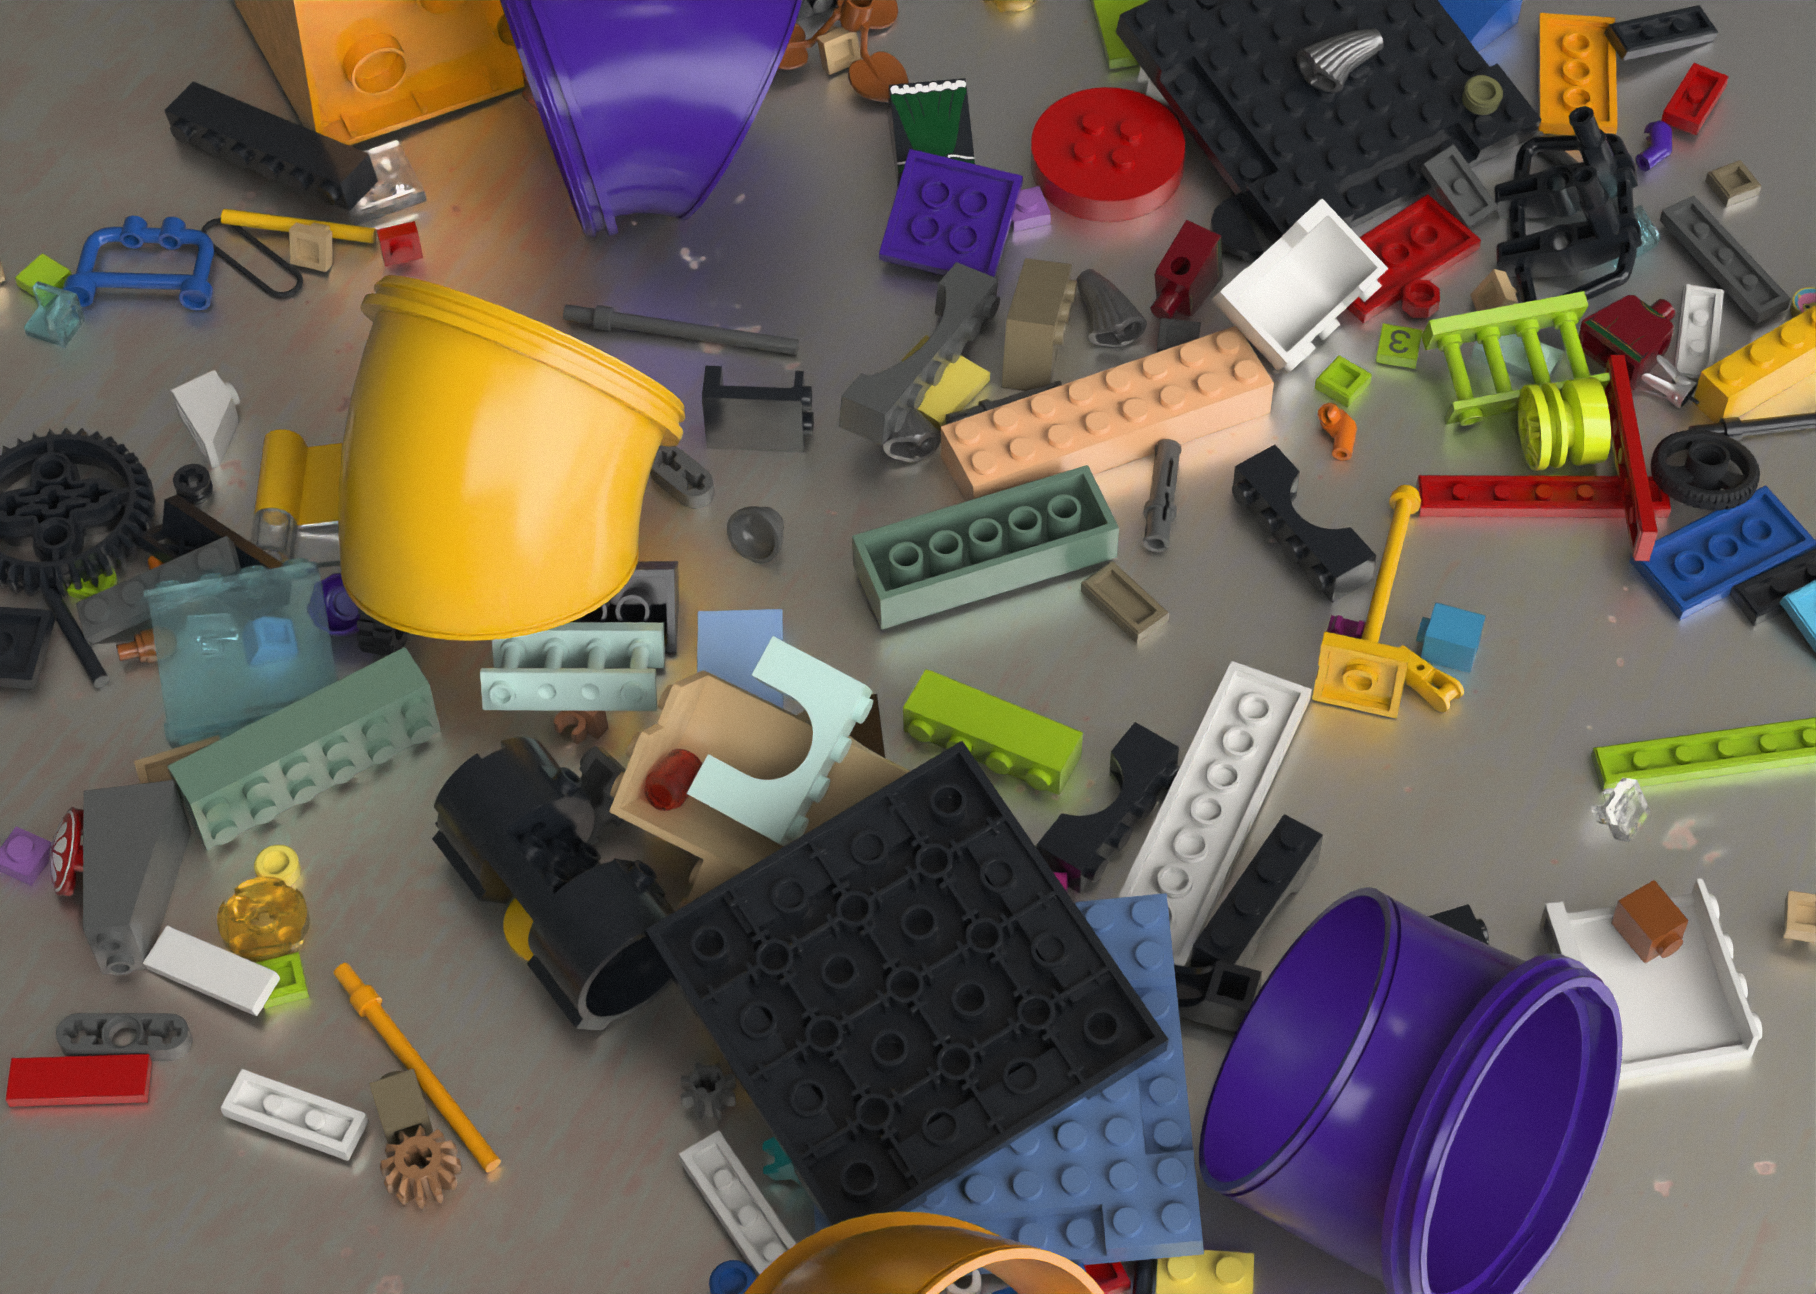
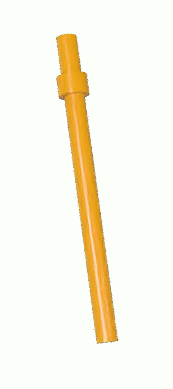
M349 963L340 964L334 970V975L351 996L349 1002L361 1017L369 1019L407 1070L414 1068L419 1086L485 1172H491L496 1169L501 1163L500 1158L381 1006L382 998L371 985L363 983Z

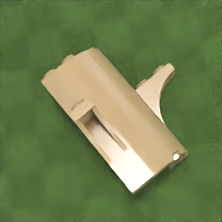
M704 670L666 687L658 704V708L662 712L657 724H653L651 727L643 730L641 733L637 732L633 736L626 751V756L630 757L625 773L621 772L618 775L610 792V795L614 797L609 810L610 813L702 858L698 860L689 877V883L693 885L688 899L684 898L676 911L784 847L686 794L707 755L709 754L753 778L772 780L784 777L795 771L806 759L813 739L812 724L806 710L795 715ZM848 736L852 740L850 749L841 763L834 762L827 778L830 779V784L824 797L819 803L813 801L805 816L809 819L804 834L907 774L910 770L876 754L851 736Z

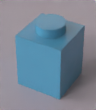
M1435 603L1431 618L1422 617L1416 641L1423 643L1421 658L1430 663L1470 673L1481 640L1486 616Z

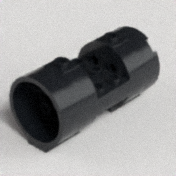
M515 737L501 741L502 749L491 753L483 759L476 753L464 762L443 785L434 803V808L438 812L435 825L439 831L432 840L479 901L507 904L513 896L516 897L534 921L528 937L529 947L534 955L527 962V965L576 1029L603 1031L611 1021L623 1018L641 1009L672 984L673 979L650 945L645 929L672 914L675 910L665 899L666 893L656 882V873L646 863L640 860L629 861L616 858L603 864L599 862L601 860L599 852L593 846L586 843L595 822V813L590 804L592 800L581 788L582 781L577 774L566 767H560L543 744L536 739Z

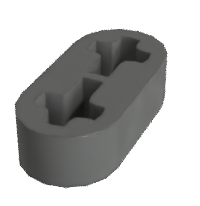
M659 446L650 471L653 481L688 508L698 509L709 505L714 497L712 475L676 446ZM674 463L675 470L672 469L669 465ZM688 483L694 488L688 490ZM702 485L703 489L698 490L697 488Z

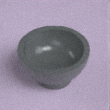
M749 506L739 509L730 516L727 523V535L733 548L742 557L752 562L763 564L772 561L781 550L784 538V522L776 510L770 507Z

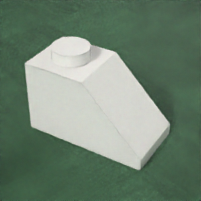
M213 370L171 389L179 417L212 469L220 466L239 424L235 405L240 403L230 381L223 383L217 372Z

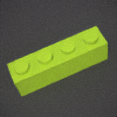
M928 669L924 671L903 706V731L909 733L914 739L920 742H931L946 749L963 741L977 762L987 765L995 773L1001 775L1008 774L1021 779L1039 791L1047 790L1060 796L1082 756L1083 732Z

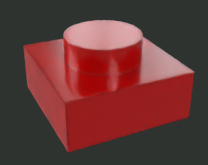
M415 221L377 230L385 267L423 258Z

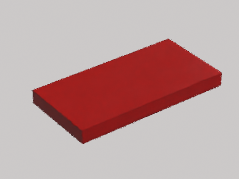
M1429 194L1425 195L1359 237L1383 262L1388 270L1377 279L1382 286L1365 302L1358 297L1346 309L1363 324L1400 301L1402 289L1413 279L1431 281L1479 250L1481 239Z

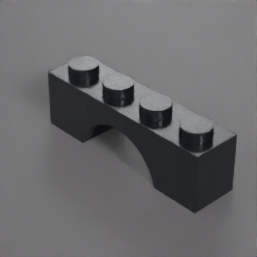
M1274 444L1235 466L1232 486L1233 496L1240 506L1247 507L1257 518L1262 531L1276 539L1282 546V550L1288 560L1292 563H1297L1307 574L1313 588L1317 591H1322L1333 603L1373 579L1377 555L1351 527L1341 529L1318 527L1304 520L1296 512L1292 502L1297 497L1300 471Z
M1137 722L1133 723L1111 751L1109 776L1116 783L1120 791L1117 799L1109 807L1095 814L1075 816L1061 813L1036 845L1037 850L1053 873H1067L1068 887L1079 894L1090 881L1095 883L1100 879L1107 867L1108 857L1114 850L1121 851L1131 837L1134 824L1139 818L1145 820L1150 815L1156 804V796L1163 788L1170 789L1180 768L1177 765L1179 747Z
M1286 814L1282 816L1193 944L1191 967H1205L1211 965L1216 960L1248 967L1260 938L1277 908L1290 893L1297 894L1318 864L1323 834Z
M1216 960L1211 965L1205 967L1174 965L1179 1017L1237 1032L1243 1018L1261 989L1262 971Z

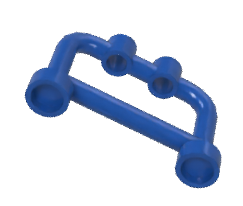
M128 216L124 220L123 227H105L93 232L86 239L76 273L65 279L62 297L72 306L87 307L93 303L96 288L180 290L179 301L184 307L194 311L205 310L210 306L213 295V288L207 281L214 256V243L209 235L202 231L186 229L184 221L177 217L165 218L161 228H147L148 224L143 218ZM111 242H121L124 246L132 249L140 248L143 243H159L162 247L169 250H176L182 244L196 245L199 248L193 275L93 272L99 248Z

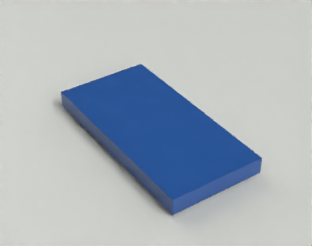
M1765 485L1757 489L1754 495L1744 504L1735 508L1713 511L1656 540L1650 561H1634L1631 553L1629 562L1677 618L1682 620L1729 596L1733 586L1816 550V540Z

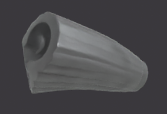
M1375 28L1334 36L1300 49L1297 53V65L1304 79L1310 85L1325 92L1338 93L1342 90L1349 73L1375 55L1377 51L1382 50L1383 38Z
M1087 269L1077 277L1079 293L1090 315L1089 341L1103 347H1123L1133 343L1145 332L1147 327L1146 319L1112 282L1093 269Z
M912 408L906 415L905 422L900 431L897 433L893 432L883 443V450L888 456L904 462L921 461L937 450L941 443V434L917 409Z

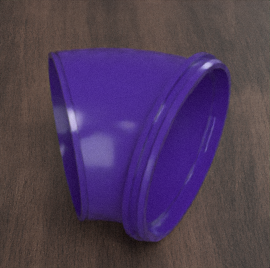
M500 0L558 168L585 236L596 237V233L602 230L606 231L608 237L617 234L618 229L615 217L622 215L654 213L685 221L695 214L718 184L750 129L781 63L793 32L802 0Z
M1365 887L1351 891L1327 907L1294 941L1261 987L1243 1018L1221 1064L1206 1107L1199 1143V1166L1202 1178L1211 1189L1383 1283L1387 1294H1519L1546 1261L1569 1224L1589 1183L1606 1138L1617 1096L1622 1063V1023L1615 997L1602 979L1591 972L1580 961L1555 953L1536 956L1525 961L1442 924L1404 905L1376 888Z

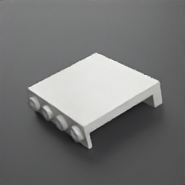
M1703 878L1696 879L1692 893L1669 897L1689 920L1682 938V946L1666 958H1662L1659 955L1647 963L1640 959L1611 924L1616 906L1567 914L1563 901L1545 904L1539 928L1547 952L1562 954L1580 961L1591 972L1602 979L1615 997L1620 1012L1623 1035L1619 1080L1751 1058L1758 1040L1762 1038V1024L1759 1015L1756 1012H1751L1746 999L1748 996L1746 979L1742 972L1736 971L1732 960L1733 944L1727 932H1722L1718 921L1719 906L1714 894L1708 893Z

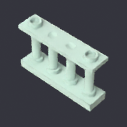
M569 622L529 635L492 640L494 668H481L480 670L483 710L657 711L656 669L647 668H664V624L659 622ZM604 668H629V669H604Z

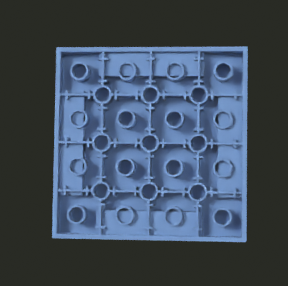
M1167 893L1075 902V905L1169 1039L1167 1051L1089 1100L1086 1097L1082 1098L927 1195V1201L910 1212H925L963 1220L989 1230L1003 1238L1050 1251L1067 1258L1076 1265L1081 1263L1092 1265L1204 1255ZM814 1204L816 1233L829 1226ZM983 1267L975 1269L980 1274H991L990 1271ZM972 1271L963 1276L972 1275Z

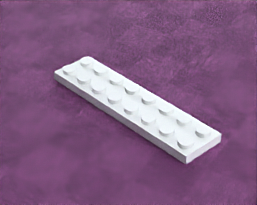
M1232 660L1117 897L1167 893L1174 965L1187 967L1192 957L1193 944L1204 930L1311 699L1312 689Z

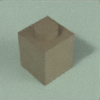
M414 1068L404 1072L393 1071L383 1075L379 1080L369 1083L388 1144L400 1145L398 1138L400 1131L406 1133L409 1137L415 1136L419 1125L425 1129L427 1136L434 1132Z

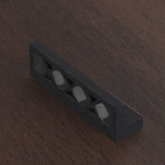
M177 494L164 499L162 524L137 534L136 545L164 564L227 536L234 542L244 578L209 594L251 622L290 605L294 570ZM168 538L177 545L161 544L159 541ZM243 597L259 598L262 602L253 605Z

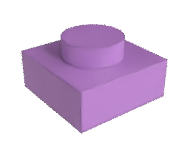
M1040 186L1020 190L1011 222L1013 232L1051 224V213Z
M16 826L0 847V872L32 886L49 863L51 842Z

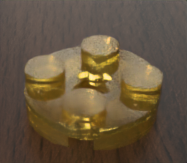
M257 877L247 880L234 889L235 894L229 898L226 904L223 901L219 907L217 914L218 930L225 947L233 954L256 963L299 952L304 946V937L310 925L308 907L302 893L297 888L295 890L287 886L282 879L276 877ZM268 913L270 919H274L272 923L264 927L252 925L253 922L259 921L260 914Z

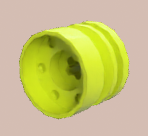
M1587 377L1566 380L1562 386L1561 394L1556 384L1552 382H1545L1541 388L1536 384H1528L1522 387L1518 399V430L1522 450L1530 469L1534 471L1545 470L1549 465L1553 468H1561L1565 464L1567 454L1572 464L1577 466L1604 463L1608 458L1611 442L1610 414L1605 392L1598 378Z

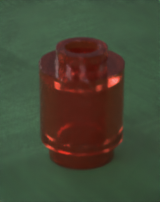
M685 749L670 751L646 779L644 793L647 801L654 808L661 811H669L682 806L690 797L686 793L702 766L700 759Z

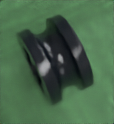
M199 464L184 465L174 474L173 484L176 493L193 505H198L211 497L213 485L209 471L204 466ZM197 481L196 487L188 488L190 487V482Z

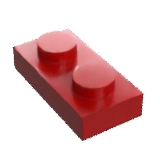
M1693 63L1664 109L1661 120L1668 125L1697 135L1725 90L1729 76Z

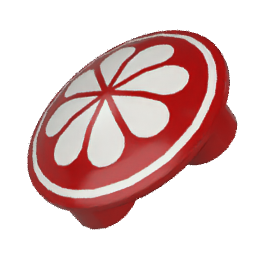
M71 807L59 823L51 842L49 853L50 875L54 891L59 896H72L76 884V872H83V845H80L81 836H83L84 809Z

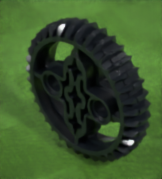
M67 427L61 434L57 435L51 429H49L47 436L39 437L33 432L32 439L26 442L17 438V445L11 449L3 446L2 455H0V539L12 546L33 544L36 558L40 562L16 559L0 552L1 589L9 586L15 595L25 590V593L32 598L38 591H41L42 595H46L50 588H56L65 598L71 582H73L76 590L83 588L81 578L83 582L90 580L92 585L98 587L99 575L111 576L113 574L112 568L126 570L125 559H137V548H140L136 545L137 534L152 528L151 522L155 521L154 508L156 499L147 470L140 463L134 452L130 453L124 443L117 445L112 436L103 439V436L98 431L88 436V433L83 428L73 435ZM75 464L90 465L106 470L121 479L126 487L118 488L103 478L81 480ZM31 474L29 488L5 492L15 482ZM112 531L100 543L83 552L84 536Z

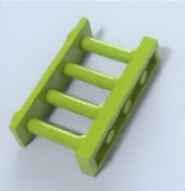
M1585 292L1429 320L1421 335L1425 351L1438 348L1439 351L1444 352L1458 400L1452 402L1444 416L1446 424L1460 422V425L1468 426L1482 421L1484 417L1518 411V399L1521 389H1512L1498 341L1501 336L1516 334L1517 337H1521L1534 383L1541 388L1545 382H1551L1537 332L1543 328L1555 327L1556 330H1560L1574 379L1595 377L1598 378L1603 389H1605L1611 380L1609 372L1590 376L1575 326L1588 308ZM1477 341L1478 344L1483 345L1497 394L1474 398L1460 351V346L1463 343ZM1565 381L1555 382L1560 394Z

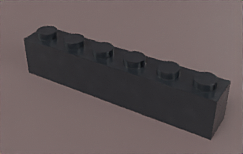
M194 81L164 110L171 126L170 131L179 142L192 144L212 156L217 155L225 158L240 168L246 167L262 174L268 180H277L291 186L299 193L305 192L317 197L330 206L336 205L351 211L378 182L368 153Z

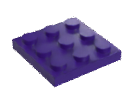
M909 149L879 250V260L943 276L958 262L996 278L1022 187L1023 176Z

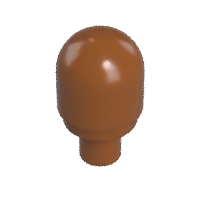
M155 627L139 631L138 634H134V641L117 644L116 649L119 661L138 657L140 663L146 662L150 664L172 657L177 650L178 642L175 634L170 629Z

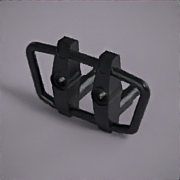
M1579 107L1570 113L1569 123L1573 127L1575 135L1540 136L1525 142L1516 155L1513 180L1497 184L1494 187L1495 202L1499 207L1497 209L1500 218L1510 219V240L1501 242L1496 246L1497 267L1499 270L1506 272L1508 277H1516L1521 303L1537 300L1533 277L1573 276L1580 271L1599 266L1619 257L1614 272L1562 294L1567 295L1584 291L1588 301L1622 286L1629 280L1637 255L1636 248L1642 245L1641 227L1634 215L1633 188L1638 186L1637 167L1621 137L1612 133H1604L1599 129L1594 112L1590 107ZM1579 150L1584 161L1565 166H1554L1548 170L1530 175L1532 157L1539 152ZM1616 197L1618 201V215L1611 199ZM1579 211H1583L1587 220L1572 224H1560L1547 230L1526 235L1525 218L1569 217Z

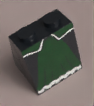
M966 78L889 85L887 116L897 186L901 180L909 149L975 164Z

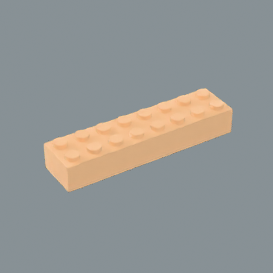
M1236 326L941 426V458L965 502L1086 465L1089 466L1092 474L1095 475L1155 454V445H1158L1160 440L1171 439L1181 445L1269 414L1274 382L1246 337Z

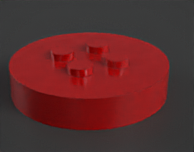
M1100 87L1069 94L1048 107L1039 117L1033 129L1031 137V172L1036 186H1040L1043 196L1055 207L1081 219L1098 222H1120L1147 215L1164 205L1173 196L1183 177L1185 137L1181 125L1173 113L1160 102L1133 90Z

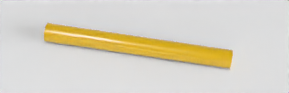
M223 209L221 213V223L227 225L289 233V229L295 223L311 226L315 222L330 226L332 238L374 244L377 237L376 228L232 209Z

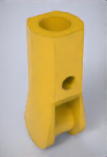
M1403 644L1399 647V648H1403V649H1408V650H1410L1409 648H1407V647H1406L1405 645H1403ZM1412 650L1410 651L1404 683L1419 693L1435 710L1442 713L1446 712L1450 708V701L1453 698L1459 699L1463 696V686L1454 677L1438 670Z

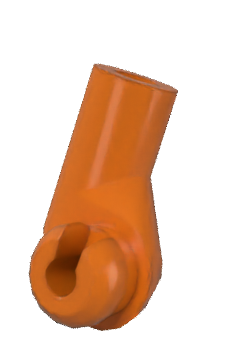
M1326 403L1319 408L1318 418L1323 429L1334 438L1332 456L1340 461L1349 460L1352 457L1357 432L1356 423L1345 411L1338 408L1336 404Z

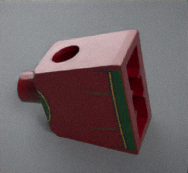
M1189 220L1185 221L1154 274L1156 299L1150 307L1154 316L1161 320V318L1171 319L1176 312L1186 317L1195 314L1223 277L1221 235Z
M1627 295L1588 316L1581 322L1578 336L1583 352L1603 368H1606L1610 355H1625L1630 386L1635 390L1643 381L1642 375L1650 373L1656 366L1657 355L1664 356L1666 354L1674 331V325L1671 320L1675 317V310L1665 299H1658L1649 306L1637 296Z

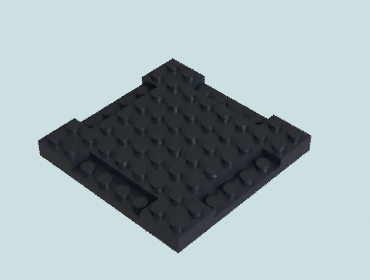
M1150 0L1120 14L1116 29L1117 35L1272 245L1321 199L1352 229L1431 189L1432 186L1420 171V167L1450 146L1455 145L1469 166L1473 168L1531 139L1542 121L1497 63L1490 67L1438 0ZM1375 28L1380 32L1383 38L1382 50L1377 51L1375 55L1349 73L1342 90L1338 93L1325 92L1313 87L1304 79L1298 68L1297 53L1300 49L1352 31ZM1477 75L1492 77L1501 85L1503 90V97L1497 110L1488 115L1472 113L1464 106L1462 101V92L1467 81Z
M960 741L645 929L650 945L695 1016L699 1017L791 1162L795 1174L829 1227L849 1219L870 1214L898 1211L910 1212L926 1202L927 1195L1082 1098L1086 1097L1089 1100L1167 1051L1169 1039L963 741Z

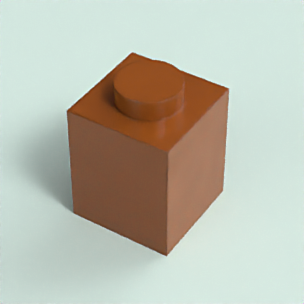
M1653 880L1618 900L1611 924L1640 959L1647 963L1659 955L1662 958H1666L1682 946V938L1689 920L1657 882Z

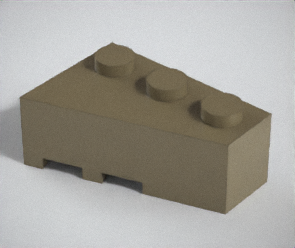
M1025 258L1006 319L1001 388L1027 391L1052 382L1059 345L1063 346L1066 325H1069L1072 304L1075 303L1077 280H1071L1072 264Z

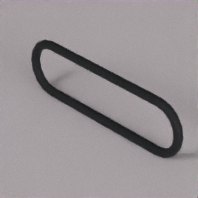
M221 218L208 221L201 231L206 234L211 226L221 224ZM229 225L295 275L297 283L293 289L285 292L273 290L214 244V252L270 295L285 298L296 294L301 289L303 278L300 272L242 227Z

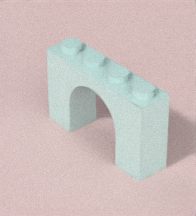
M772 636L752 676L764 685L800 703L807 711L812 724L813 739L806 759L795 771L784 777L762 780L748 776L708 754L686 794L772 841L786 846L804 834L809 819L805 816L813 801L819 803L824 797L830 784V779L827 778V775L834 762L841 763L847 755L852 743L848 736L856 722L862 724L867 718L873 705V700L870 699L873 691L864 683Z

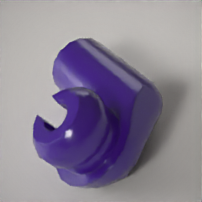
M1662 120L1650 122L1644 129V133H1649L1650 135L1646 137V140L1650 142V146L1635 158L1637 166L1642 171H1649L1672 153V129Z

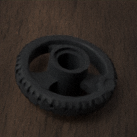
M1683 430L1670 434L1658 443L1651 458V474L1659 488L1663 489V492L1668 494L1670 498H1674L1675 501L1702 510L1717 511L1735 508L1744 504L1754 495L1760 479L1759 464L1747 447L1735 439H1731L1729 436L1708 430ZM1688 450L1684 466L1667 465L1666 460L1672 454ZM1730 460L1739 467L1743 475L1727 471Z

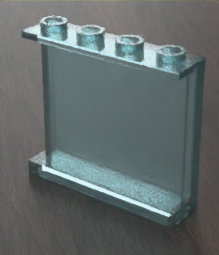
M296 558L285 561L283 567L266 569L265 566H250L241 569L240 574L223 577L221 573H209L199 576L197 582L180 584L179 581L175 580L163 581L155 584V589L144 591V597L149 603L167 723H164L165 737L172 749L219 735V738L222 739L338 681L321 573L316 561L308 562V559Z

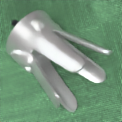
M1657 355V363L1675 383L1656 374L1645 373L1641 377L1642 380L1663 394L1643 387H1638L1637 389L1665 398L1679 410L1688 400L1699 404V401L1692 397L1698 383L1680 373L1666 357Z

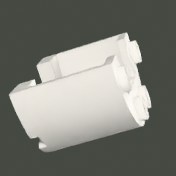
M1321 199L1255 262L1227 284L1212 299V302L1278 372L1284 367L1290 373L1316 348L1311 341L1317 335L1324 340L1340 325L1336 319L1339 314L1358 297L1365 302L1382 286L1377 279L1388 268L1336 212Z

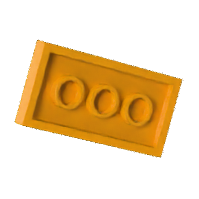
M1539 13L1538 116L1542 121L1538 131H1542L1544 134L1575 135L1573 127L1569 123V115L1576 108L1587 106L1593 110L1599 129L1604 133L1616 134L1618 128L1616 51L1604 34L1608 25L1615 23V17Z

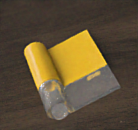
M277 429L267 433L263 441L250 542L292 570L340 566L338 489L343 443L308 447L304 439L296 432Z

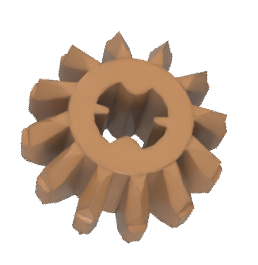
M419 1125L415 1136L412 1137L400 1131L398 1136L400 1145L386 1144L385 1154L387 1159L382 1160L380 1164L381 1174L386 1177L384 1185L387 1192L390 1194L397 1193L398 1201L403 1206L415 1198L417 1206L423 1210L427 1198L433 1197L435 1201L442 1204L444 1199L442 1189L456 1191L457 1181L455 1175L460 1174L462 1170L461 1161L456 1157L458 1151L455 1143L452 1140L445 1141L444 1134L439 1129H436L427 1136L425 1129Z

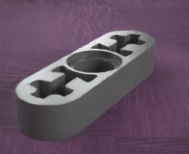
M75 1013L65 1017L56 1029V1039L65 1056L149 1054L152 1061H173L185 1056L193 1043L192 1034L187 1022L177 1014ZM131 1028L137 1031L135 1039L128 1045L117 1046L112 1043L113 1036L121 1029ZM80 1030H85L87 1036H81L79 1043L74 1044L71 1038L77 1037ZM146 1030H150L152 1036H147ZM175 1030L178 1036L172 1037L171 1043L164 1044L162 1038H167L169 1031ZM97 1038H102L103 1044H99Z

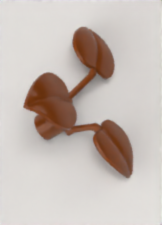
M837 0V8L834 9L832 16L808 40H805L806 35L803 28L795 23L778 69L791 70L804 66L808 60L806 48L813 47L817 43V37L825 34L837 20H840L845 30L861 32L860 55L863 60L854 61L848 71L849 82L858 94L873 101L888 102L889 85L909 83L904 67L894 56L883 51L869 56L867 50L869 28L876 30L884 29L895 22L898 15L896 0Z

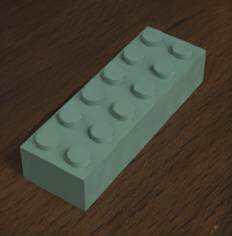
M1086 465L853 535V566L882 630L1117 558L1119 527L1089 466Z
M406 647L167 767L172 780L175 782L188 820L206 850H209L217 845L229 843L240 833L258 824L270 822L278 814L297 804L309 802L317 794L336 784L348 782L356 774L375 764L387 762L395 754L415 744L426 742L441 730L430 684Z

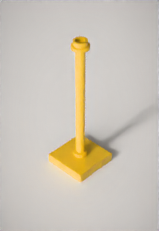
M1400 485L1390 495L1389 505L1394 510L1362 638L1357 639L1324 632L1318 660L1319 668L1312 696L1314 701L1397 719L1411 650L1380 644L1378 641L1411 514L1419 510L1421 504L1419 492L1413 486Z

